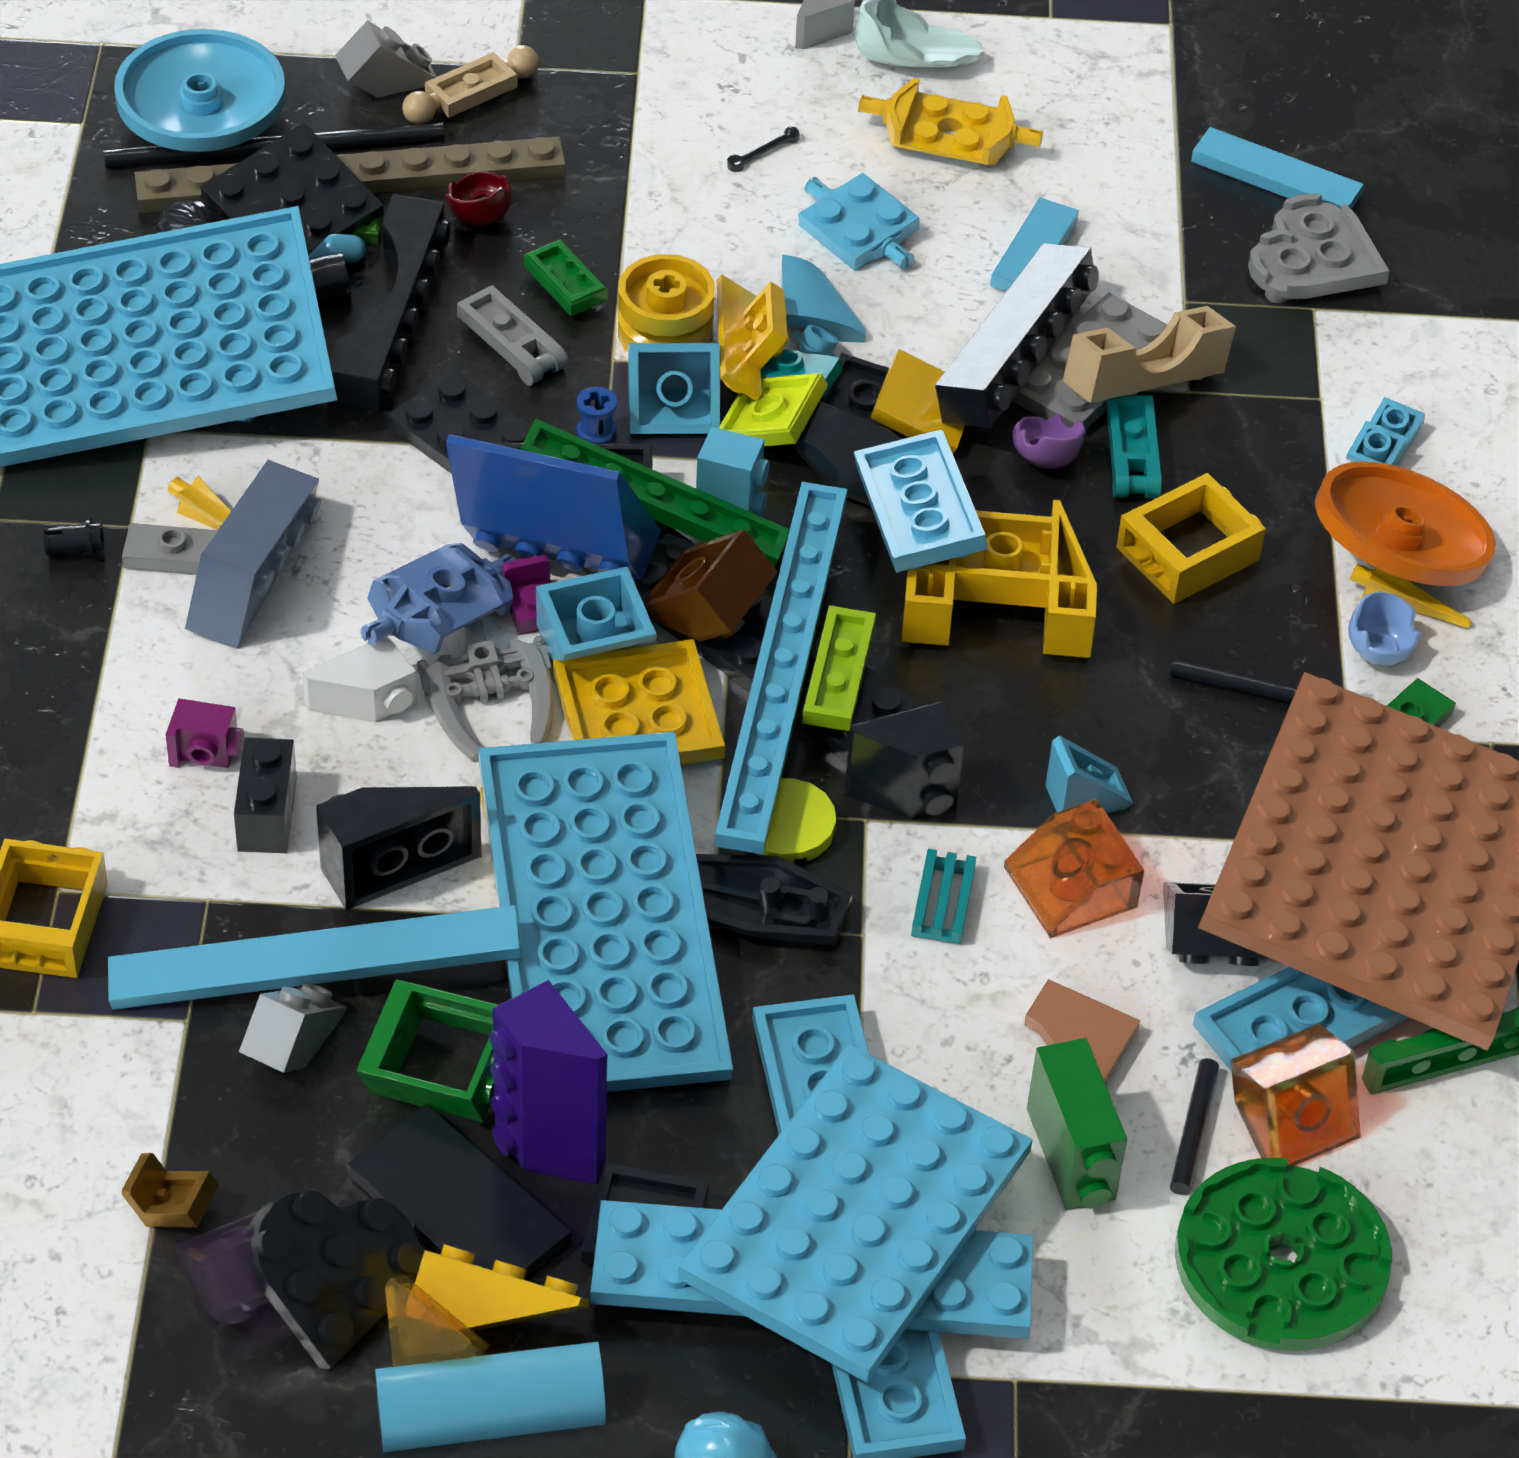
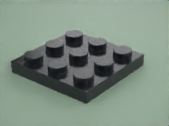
M305 122L200 186L201 197L213 209L221 212L225 220L298 206L308 254L330 234L353 235L358 228L364 225L367 226L371 221L384 215V206L378 198Z

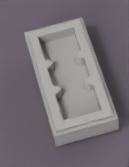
M130 523L122 553L123 568L197 574L201 554L218 530Z

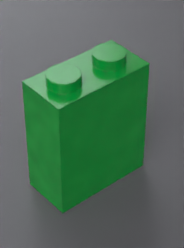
M1087 1037L1036 1047L1027 1111L1065 1210L1079 1207L1096 1208L1108 1201L1116 1200L1128 1139Z

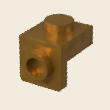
M141 1153L122 1188V1196L146 1227H198L219 1184L210 1171H166L153 1153Z

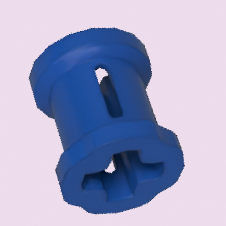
M590 387L579 393L577 397V410L581 414V421L576 426L577 437L593 444H610L616 437L617 428L612 419L617 409V397L612 391L603 387ZM592 400H595V407L591 406ZM599 427L603 428L602 434H599Z

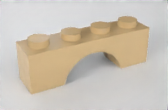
M1204 306L1174 313L1163 332L1154 341L1139 350H1136L1134 346L1108 327L1073 334L1062 382L1077 392L1081 399L1090 403H1101L1106 399L1124 395H1135L1141 391L1167 388L1172 384L1190 380H1202L1207 376L1221 374L1225 371L1236 326L1210 307Z

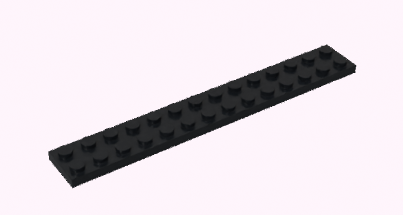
M453 370L387 414L389 429L450 473L451 468L446 446L449 434L489 443H523L531 428L529 424ZM658 521L655 522L661 529L643 581L633 579L642 601H644L683 550L696 546L694 542L674 528ZM583 567V571L589 575L599 573L598 570ZM768 595L747 611L743 616L745 620L744 625L728 638L718 636L702 642L694 639L698 655L749 692L773 601ZM653 621L679 641L693 639ZM816 631L794 725L847 763L850 731L802 723L803 709L822 636L821 633ZM865 666L852 725L919 708L920 704Z

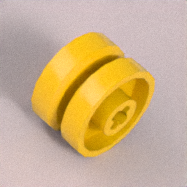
M657 254L641 258L629 265L619 278L618 339L624 350L628 352L629 343H711L713 341L715 281L709 271L695 260L669 254Z

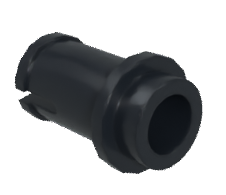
M86 519L85 524L55 527L44 526L43 532L46 534L43 535L47 556L87 551L89 556H94L96 551L104 550V531L101 522L93 523L92 519Z

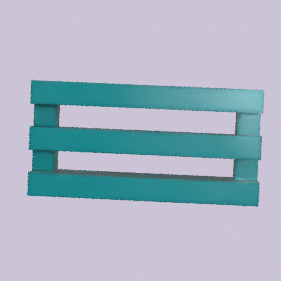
M927 849L911 936L961 944L975 872L976 856L967 855L966 861L956 860L957 853L947 852V856L944 858L937 856V850ZM934 870L943 871L933 926L931 927L924 925ZM955 873L963 875L953 929L949 930L943 929L953 874Z

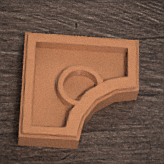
M1048 979L1026 1013L1024 1025L1040 1035L1046 1045L1087 1037L1104 1082L1107 1084L1136 1036L1140 1020Z

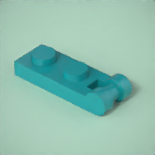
M1124 395L1108 399L1106 409L1113 474V497L1128 498L1129 493L1144 494L1145 498L1149 499L1160 497L1161 470L1153 396ZM1129 471L1144 472V476L1129 475Z

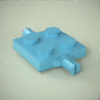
M863 172L836 189L828 188L817 177H812V180L809 179L804 188L805 192L812 195L818 201L798 213L799 226L854 271L872 260L883 257L891 259L902 270L906 269V265L907 267L911 266L914 261V255L909 253L900 244L905 238L919 230V217Z

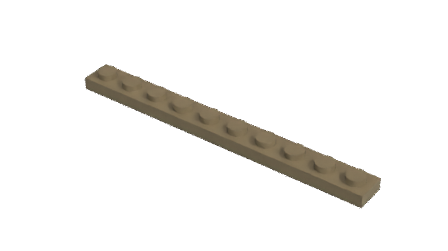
M538 137L523 140L463 145L454 144L450 146L336 155L372 193L448 187L450 182L456 183L465 175L478 171L506 176L509 182L565 177V161L560 137ZM237 163L135 172L139 213L164 211L165 208L174 202L192 200L200 201L211 207L201 197L200 186Z

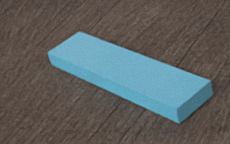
M1209 127L1192 153L1191 162L1286 198H1292L1300 194H1321L1322 202L1332 203L1339 208L1345 203L1352 210L1362 195L1363 183Z

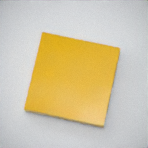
M898 349L892 359L870 418L909 438L943 429L952 454L957 449L965 425L942 423L935 384L944 374V371Z

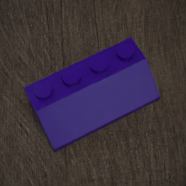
M547 980L493 1008V1032L489 1036L494 1050V1064L490 1066L495 1096L491 1097V1104L495 1112V1127L492 1128V1136L501 1153L505 1156L511 1154L523 1171L598 1184L604 1163L606 1162L607 1053L551 982Z

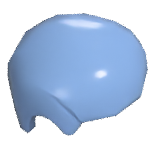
M1378 591L1364 595L1354 609L1348 625L1349 639L1355 651L1372 664L1391 666L1408 660L1415 650L1421 632L1415 631L1414 627L1415 609L1412 605L1394 594Z

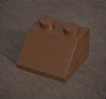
M745 529L683 550L644 599L643 604L650 620L700 642L718 636L728 638L744 625L745 620L743 616L747 611L767 595L768 590L766 587L778 571Z

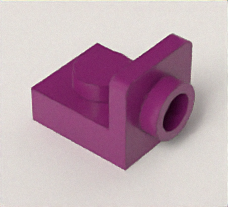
M546 554L521 558L502 565V576L511 583L513 601L509 612L519 635L539 631L536 625V586L552 583L550 580V561Z

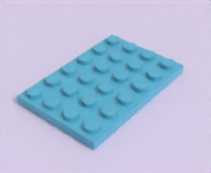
M848 1044L678 1266V1279L868 1383L1031 1152L1033 1139Z

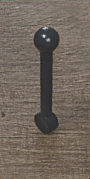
M788 126L782 135L741 156L737 154L729 156L727 168L732 172H739L743 170L744 163L787 141L796 142L800 136L798 128Z

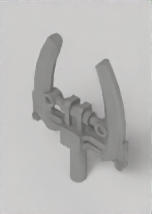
M479 619L463 627L468 644L465 645L466 652L462 657L451 659V655H441L431 664H428L426 660H419L417 662V672L420 675L425 697H429L438 722L453 744L470 760L479 762L478 756L481 746L467 728L457 707V704L466 696L480 697L481 702L488 701L489 694L496 693L497 699L505 698L504 691L510 690V687L518 686L523 690L529 689L532 702L530 741L531 744L546 743L552 724L554 702L550 676L552 667L544 637L536 636L533 639L534 643H526L517 639L508 643V648L499 649L494 646L493 639L486 640L482 622ZM521 666V669L518 670L515 676H500L505 669ZM466 677L472 680L470 685L462 687L459 683H451L452 680Z

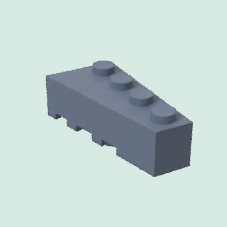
M271 460L266 461L201 554L185 625L186 630L238 649L278 574L282 571L293 548L296 549L304 534L306 523L312 525L318 515L321 499L315 496L319 478Z

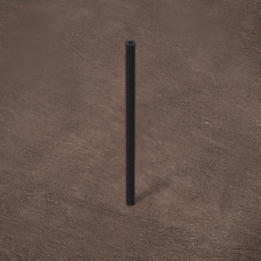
M443 123L315 133L329 149L445 140ZM281 136L253 138L233 147L201 152L180 151L162 146L105 150V168L250 156Z

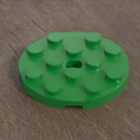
M1277 1157L1250 1159L1235 1163L1214 1173L1196 1188L1184 1207L1178 1225L1175 1241L1176 1266L1182 1284L1191 1300L1218 1327L1241 1340L1261 1347L1287 1351L1318 1349L1342 1341L1356 1333L1378 1310L1387 1289L1392 1263L1390 1238L1386 1226L1373 1204L1354 1185L1323 1167H1320L1319 1172L1303 1167L1287 1165L1289 1158ZM1277 1245L1291 1248L1297 1255L1295 1262L1281 1260L1275 1256L1270 1258V1248Z

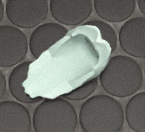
M896 0L862 1L855 39L861 54L870 60L893 66L953 67L960 64L974 63L983 54V50L980 48L981 42L972 40L959 29H946L942 26L929 25L920 14L897 5Z

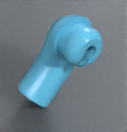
M330 234L308 256L309 258L343 252L345 263L352 264L363 259L366 247L363 240L358 236Z

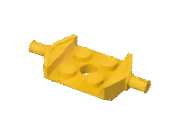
M913 78L896 91L891 99H879L862 94L859 100L858 112L883 116L882 123L887 124L890 144L895 147L985 165H996L1008 148L1013 149L1015 142L1038 148L1042 144L1044 130L1019 127L1015 123V117L1008 97L1003 95L1000 97L998 107H992L977 102H967L936 94L919 92L920 79ZM943 131H953L955 134H946Z

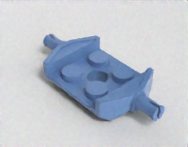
M463 543L446 544L373 580L367 599L378 620L362 626L361 636L363 640H368L367 644L373 645L390 635L436 654L441 649L444 637L494 611H497L501 618L507 617L513 601L510 581L502 576V565L516 559L514 557L510 559L511 555L505 554L501 558L490 562L486 558L481 559Z

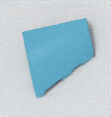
M782 254L781 288L785 292L787 327L806 328L807 325L812 324L829 331L839 342H865L866 329L826 275L817 266L805 259Z

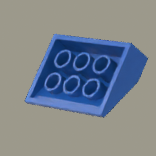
M449 434L446 446L460 522L471 535L476 546L490 552H499L500 548L512 550L522 558L546 554L548 559L555 560L560 566L577 572L582 571L583 567L604 572L628 566L632 578L643 581L661 529L619 471Z

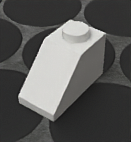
M388 636L373 645L366 643L302 672L304 701L310 711L377 722L392 714L401 713L417 703L416 670Z

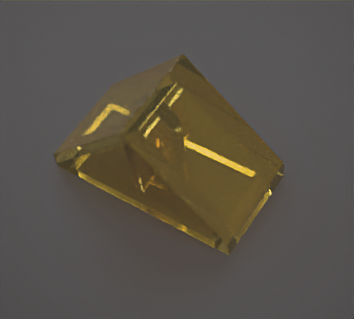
M407 1276L393 1277L385 1286L393 1366L471 1358L484 1354L490 1346Z

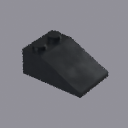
M476 786L361 787L346 794L333 796L329 800L316 805L320 867L346 910L482 857L480 792Z

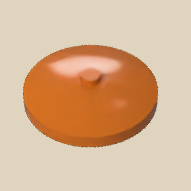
M1378 462L1342 464L1333 468L1325 475L1316 495L1315 508L1317 515L1325 529L1339 544L1366 563L1409 581L1435 586H1457L1473 582L1484 574L1495 552L1496 543L1493 531L1476 508L1443 484L1402 467Z

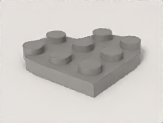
M1300 194L1284 201L1283 208L1274 217L1272 231L1260 236L1259 244L1250 252L1248 263L1251 278L1260 288L1265 290V296L1268 300L1274 303H1284L1289 299H1308L1387 284L1390 271L1359 218L1347 204L1343 203L1342 207L1339 208L1332 203L1322 202L1321 194Z

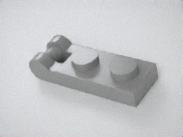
M493 285L457 303V316L518 371L521 380L526 385L531 386L543 379V374L548 371L557 372L568 365V358L564 349ZM537 352L540 356L534 358L531 354Z

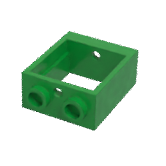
M396 979L356 1071L372 1094L421 1107L427 1104L433 1110L484 1123L489 1108L492 1106L491 1097L495 1096L494 1080L490 1071V1066L494 1064V1050L490 1037L467 1091L399 1073L422 1019L490 1035L493 1032V1008L498 1005Z

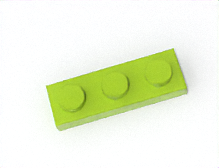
M829 605L803 709V724L850 731L875 628L876 613Z

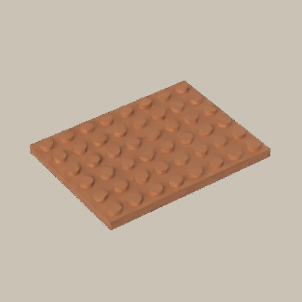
M1304 672L1198 928L1488 1051L1495 1037L1519 962V761L1510 755L1499 753L1470 741L1462 735L1453 734L1424 722L1416 716L1407 715L1383 705L1370 697H1364L1337 686L1327 679L1318 678Z

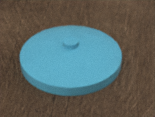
M216 29L183 30L148 41L134 50L123 61L118 69L114 83L118 113L131 131L155 145L193 152L233 147L260 135L278 118L283 109L286 96L283 69L271 51L251 38L234 32Z

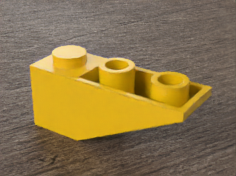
M444 1244L441 1255L425 1250L405 1315L454 1330L472 1332L586 1309L589 1306L590 1300L576 1296L579 1286L577 1284L551 1276L546 1277L544 1286L524 1280L527 1269L495 1260L492 1270L472 1264L475 1253Z

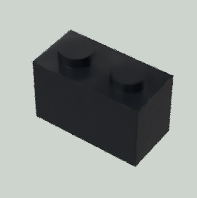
M244 737L234 808L237 852L287 854L297 781L294 739Z

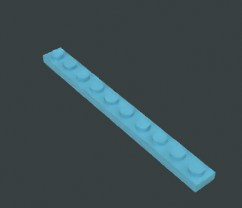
M807 482L801 483L715 832L714 846L764 855L844 514L847 489Z

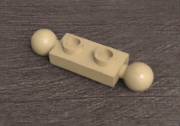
M519 45L511 49L505 61L494 52L425 82V92L415 91L404 99L402 106L403 114L409 122L416 125L426 124L431 121L437 109H440L450 118L517 88V78H529L536 73L539 67V57L534 49L525 45Z

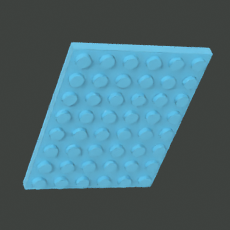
M298 206L0 264V467L337 400Z

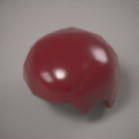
M478 171L465 175L456 183L450 182L448 194L445 197L452 215L464 225L484 227L493 225L504 217L511 204L512 190L506 176Z

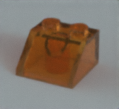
M1097 799L1052 814L1004 861L1005 870L1049 938L1138 907L1144 868Z
M1318 1023L1231 1059L1235 1105L1261 1158H1289L1287 1165L1295 1166L1361 1138L1354 1051Z

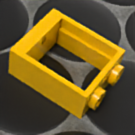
M1206 473L1121 515L1116 548L1175 604L1259 561L1266 528L1255 515L1250 514L1233 498L1227 488L1221 486ZM1201 511L1227 538L1186 558L1161 531Z
M4 838L0 850V968L78 978L108 885L104 852L92 851L83 847L70 848L42 844L32 840L19 841ZM18 882L83 890L71 929L66 930L5 921Z

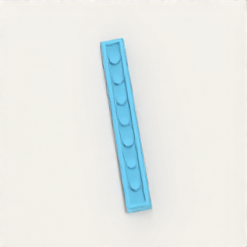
M516 905L111 956L108 957V1001L112 1010L280 989L284 986H303L304 983L319 984L521 958L518 913Z

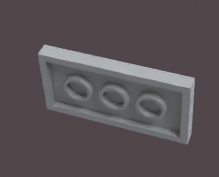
M1108 292L1070 326L1060 338H1057L1046 353L1044 360L1037 365L1028 377L1026 384L1014 396L1012 402L1045 420L1056 414H1061L1064 423L1070 428L1076 421L1080 420L1084 423L1086 430L1107 411L1108 399L1101 403L1087 402L1081 399L1077 392L1062 382L1073 334L1108 327L1134 346L1136 350H1139L1154 341L1163 332L1167 324Z

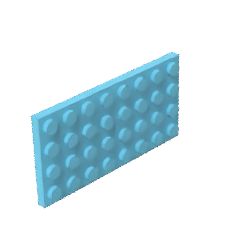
M675 732L479 748L478 760L498 907L516 905L518 913L521 958L506 960L511 999L549 980L607 1053V1092L732 1080L733 1065Z

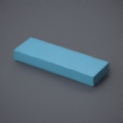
M1039 197L991 274L990 286L1007 291L1043 243L1063 245L1078 221L1079 210Z

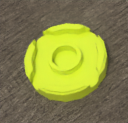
M793 778L781 779L764 855L754 854L757 856H779L793 864L795 859L807 857V861L821 855L830 846L836 830L835 807L826 793L809 782Z

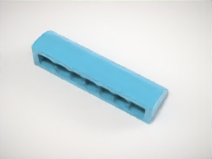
M598 1342L375 1369L383 1453L606 1424L604 1382Z

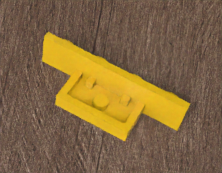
M721 274L716 280L720 379L732 391L744 393L757 401L762 395L761 368L771 357H778L788 342L784 289L770 281L756 296Z

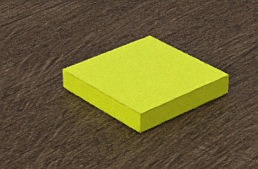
M822 373L761 378V397L756 401L744 393H738L719 428L764 439V446L796 444L828 384Z

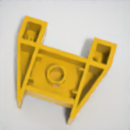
M1053 500L1051 517L976 510L986 536L988 550L972 553L962 558H952L928 564L919 569H908L902 642L949 646L953 600L1043 607L1045 608L1043 654L1090 658L1096 620L1097 583L1060 500Z

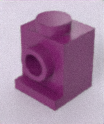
M178 698L165 734L169 766L179 768L181 761H187L203 766L212 765L229 768L232 757L240 756L244 743V729L237 727L236 707Z

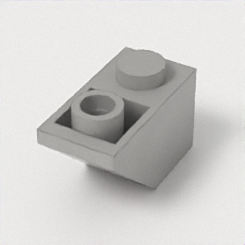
M368 20L335 55L347 81L377 98L425 87V82L437 77L430 65L432 58L424 48L416 43L410 46L403 42L400 36L391 28L385 26L381 29Z
M304 983L299 988L284 986L281 991L260 994L239 1052L283 1073L303 1069L343 1018L347 1007L331 1000L333 995L331 991L310 983Z

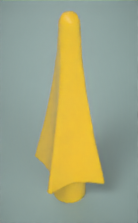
M199 475L191 484H188L180 477H176L168 486V492L180 500L176 513L218 530L231 512Z
M1359 563L1356 564L1349 580L1366 587L1362 598L1366 594L1378 591L1394 594L1412 605L1416 613L1462 628H1469L1472 621L1468 617L1429 595L1409 580L1394 576L1378 568L1372 570Z

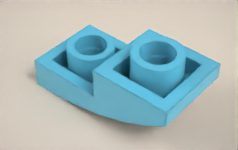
M1384 397L1371 421H1365L1349 449L1346 459L1352 462H1378L1397 466L1423 426L1425 413Z

